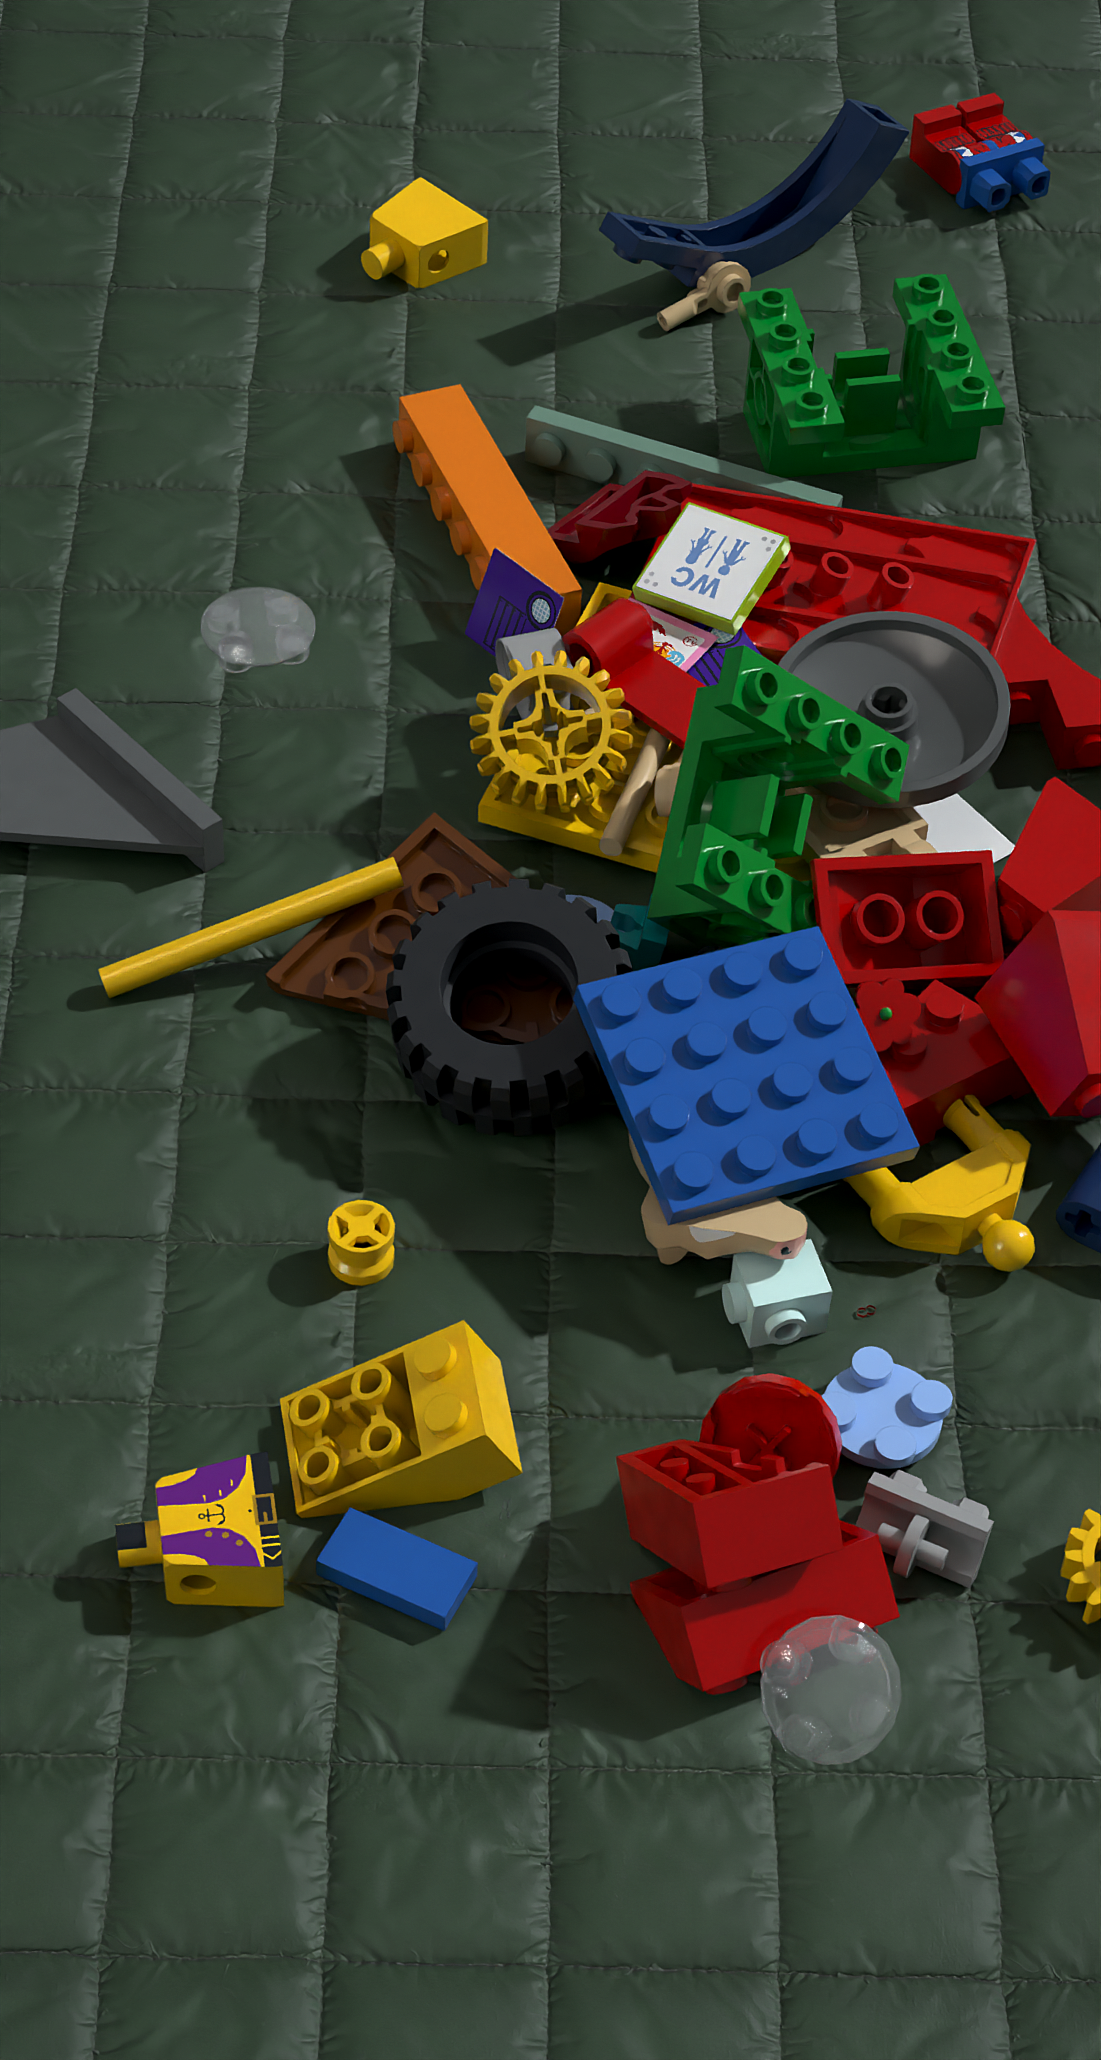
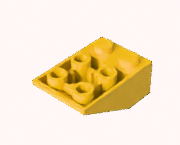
M464 1320L280 1398L296 1513L301 1518L347 1513L350 1507L358 1511L459 1500L523 1473L500 1359Z

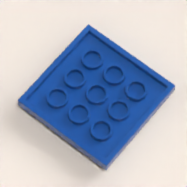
M819 926L577 985L573 1000L668 1226L913 1160L920 1148Z

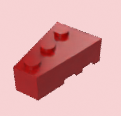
M936 979L917 997L921 1003V1014L914 1023L910 1024L912 1028L910 1040L905 1044L892 1042L889 1048L877 1052L920 1146L934 1140L936 1131L946 1127L943 1124L944 1115L948 1108L958 1099H961L963 1104L969 1109V1106L964 1102V1098L966 1095H974L984 1108L1008 1095H1011L1015 1100L1031 1092L1032 1088L980 1005Z
M685 1439L616 1456L630 1538L711 1591L731 1592L740 1590L752 1584V1576L844 1550L831 1470L828 1464L813 1462L806 1465L804 1469L790 1472L786 1471L784 1457L767 1454L760 1457L761 1466L741 1463L739 1449Z

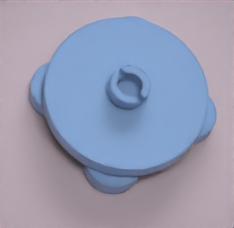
M873 1346L859 1349L852 1358L851 1367L840 1372L827 1386L825 1393L821 1395L837 1418L842 1439L841 1453L859 1464L880 1469L901 1468L924 1458L936 1445L940 1436L943 1419L949 1414L953 1400L952 1393L945 1384L936 1380H926L915 1371L894 1364L891 1356L885 1350Z

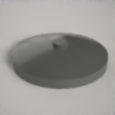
M899 611L865 612L846 616L826 623L809 632L787 651L778 664L781 668L910 745L899 802L880 805L840 781L812 785L819 791L834 798L857 805L877 808L914 807L943 800L957 794L981 778L996 761L1004 746L1010 716V693L1004 673L990 652L977 640L957 627L941 620Z

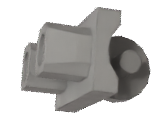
M897 1470L890 1477L877 1472L873 1473L867 1483L863 1506L855 1526L878 1534L882 1551L896 1557L893 1567L894 1573L908 1578L916 1565L970 1588L977 1576L994 1521L988 1519L989 1510L987 1506L966 1497L954 1500L951 1504L927 1494V1488L923 1485L922 1479Z

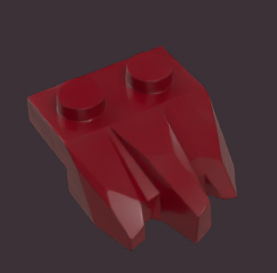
M645 470L625 486L609 483L547 529L565 560H569L573 564L591 562L602 553L631 542L666 535L681 514V503L693 491L692 482L673 474Z

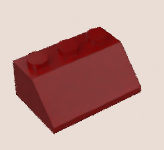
M839 1520L844 1550L752 1576L753 1582L751 1585L736 1591H711L675 1567L635 1580L629 1584L633 1598L676 1677L703 1692L706 1691L707 1694H724L743 1687L748 1683L747 1675L771 1666L773 1669L782 1670L803 1665L813 1658L812 1650L833 1642L840 1645H850L866 1641L878 1633V1625L900 1617L878 1534Z

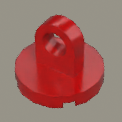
M772 1373L743 1377L724 1389L704 1417L699 1442L737 1448L739 1449L741 1463L761 1466L760 1457L767 1454L784 1457L786 1471L790 1472L804 1469L806 1465L813 1462L830 1465L832 1479L838 1470L842 1449V1439L837 1418L822 1396L798 1379Z

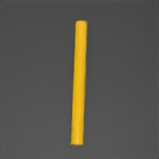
M391 857L102 967L98 971L108 997L112 998L403 887L404 883L395 859Z

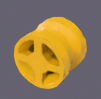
M367 1200L346 1202L336 1208L329 1217L327 1228L330 1242L328 1264L331 1272L341 1281L360 1286L374 1284L387 1277L393 1268L395 1248L393 1246L395 1223L391 1213L384 1206Z

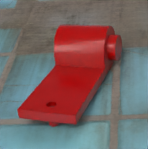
M617 598L562 637L566 654L573 668L577 660L585 656L590 660L587 678L605 669L610 674V681L604 691L612 688H621L625 698L620 705L621 707L630 710L631 714L684 750L697 688L705 687L706 685L654 651L653 621L648 611L641 604L625 598Z

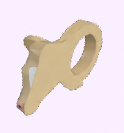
M629 1133V1146L634 1162L650 1186L641 1206L645 1233L648 1241L656 1247L661 1263L667 1265L676 1263L688 1251L696 1253L705 1259L727 1254L754 1252L783 1260L794 1259L799 1254L806 1242L808 1226L806 1218L800 1211L784 1205L777 1197L668 1226Z

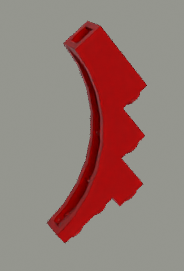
M1016 597L995 656V660L1004 673L1010 693L1009 725L1039 722L1057 770L1101 766V679L1082 669L1052 645L1027 616L1018 597Z

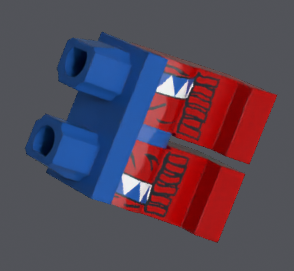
M995 92L958 102L956 108L950 104L914 114L909 158L947 192L956 194L955 202L962 209L982 205L988 212L1004 208L1012 195L1023 193L1030 200L1046 196L1048 193L1051 172L1042 164L1045 145L1038 138H1032L1026 130L1019 131L1003 115L1004 101Z

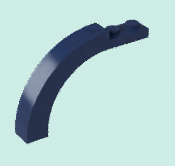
M847 98L834 122L809 156L782 183L750 206L716 221L691 225L668 223L608 211L599 231L615 244L613 251L621 258L634 264H641L642 260L652 261L667 269L687 287L697 288L698 278L703 276L709 267L720 261L739 263L748 270L750 277L753 278L791 260L838 224L881 177L910 131L879 106Z

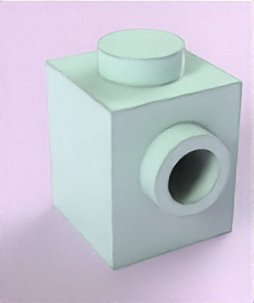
M808 1239L794 1259L781 1260L754 1252L734 1254L730 1283L723 1284L722 1299L729 1322L731 1324H740L749 1348L771 1343L778 1345L789 1344L801 1337L826 1333L833 1291L812 1240Z

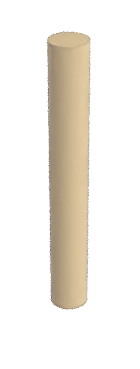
M652 727L600 839L599 848L608 856H618L621 854L671 742Z

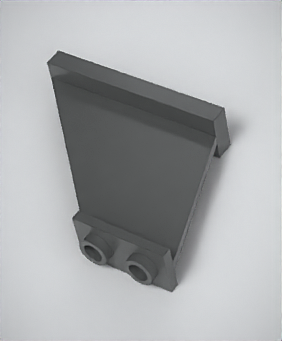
M77 688L56 698L58 716L0 730V841L185 854L204 873L224 862L222 818Z

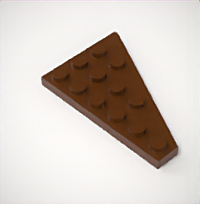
M433 813L386 858L394 857L404 886L327 915L265 974L267 984L278 994L389 1020L386 997L387 974L394 970L392 956L399 941L405 938L412 941L410 925L423 912H428L432 916L436 915L439 912L437 901L452 892H457L458 896L462 898L472 894L473 884L490 880L492 888L509 887V878H517L436 813ZM505 971L485 977L469 987L455 1004L451 1018L463 1031L481 1041L498 1045H516L536 1040L551 1032L567 1016L572 1008L573 1000L560 985L545 976L527 971Z

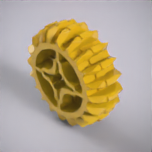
M535 651L531 654L533 668L524 671L521 662L517 659H512L508 663L513 678L510 681L497 673L490 676V685L498 694L497 696L489 693H478L476 697L477 706L486 714H476L470 717V728L482 734L470 740V747L473 754L486 755L477 764L481 776H490L498 773L492 783L493 791L496 794L500 795L515 785L512 795L514 806L522 807L531 794L535 795L537 813H546L548 798H558L561 812L567 813L571 811L569 795L578 793L581 801L585 805H590L594 802L593 792L589 786L591 783H595L605 791H609L613 787V779L604 768L621 772L625 770L627 765L626 758L615 750L632 748L633 736L620 730L632 724V714L630 710L616 709L625 699L621 688H612L604 691L610 681V674L605 669L587 678L590 660L585 656L577 660L574 668L570 669L567 668L565 651H557L554 656V665L544 666L542 653ZM553 690L569 692L580 697L591 706L595 713L586 715L584 709L567 710L561 707L554 697ZM535 693L536 706L533 713L524 720L513 722L512 729L502 730L504 722L514 706L527 696ZM545 708L550 710L551 720L556 722L558 726L559 740L556 741L558 756L553 755L551 743L545 742L543 725L546 724ZM601 733L598 745L592 755L579 767L568 772L566 758L569 751L575 745L588 742L589 735ZM517 749L519 755L533 753L540 756L546 761L550 775L537 774L524 769L515 763L506 751Z

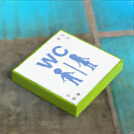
M688 502L633 585L632 589L635 600L736 635L790 551L789 538L786 535Z

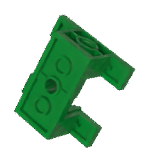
M920 274L916 277L895 278L892 296L906 327L900 373L895 375H887L890 358L887 347L835 352L832 375L825 374L823 368H817L812 355L814 330L813 328L807 329L791 288H765L760 291L739 293L737 311L750 342L743 414L765 473L788 478L976 459L981 427L1003 425L1006 407L946 274Z
M741 645L726 648L719 683L697 688L647 919L710 952L816 927L812 880L798 881L775 868L776 861L774 859L802 855L813 797L806 793L784 796L785 790L840 781L880 805L899 802L910 745L747 646Z

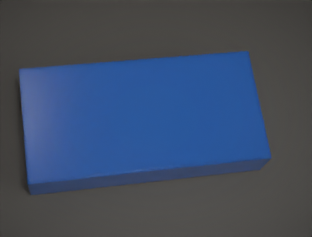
M350 1507L316 1560V1575L445 1631L477 1577L478 1562Z

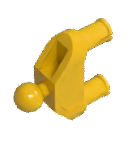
M966 1095L964 1098V1102L969 1106V1109L963 1104L961 1099H958L948 1108L943 1118V1124L960 1138L972 1151L971 1153L912 1183L900 1182L887 1167L843 1178L871 1208L870 1217L872 1225L888 1242L899 1247L917 1251L960 1255L982 1243L983 1254L987 1262L996 1269L1007 1272L1022 1269L1029 1263L1035 1252L1034 1237L1029 1228L1018 1221L1012 1220L1025 1175L1031 1144L1019 1131H1013L1012 1129L1004 1130L980 1105V1101L974 1095Z

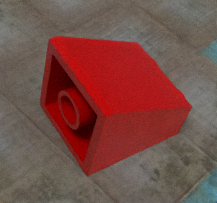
M1056 776L1046 782L998 880L997 900L1004 961L1047 910L1101 911V809Z
M1047 910L974 998L1050 1117L1082 1116L1089 1118L1101 1115V911Z

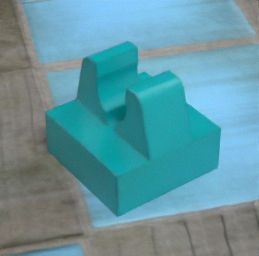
M652 894L647 906L617 904L610 921L620 936V948L628 952L633 971L658 966L666 946L669 930L647 919Z

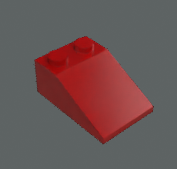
M992 850L819 858L810 861L816 923L847 988H857L865 981H875L882 984L887 978H897L903 983L904 989L915 990L926 989L935 979L950 988L979 986L986 983L1004 962Z

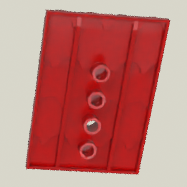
M692 483L693 491L681 503V512L686 504L691 502L788 536L791 547L790 551L741 626L761 655L776 665L779 664L783 656L797 641L816 628L846 616L876 611L915 613L946 622L977 640L995 659L1037 540ZM666 535L657 537L641 573ZM632 591L629 598L635 599L634 593ZM646 604L675 618H678L684 622H687L691 625L698 623L688 618Z

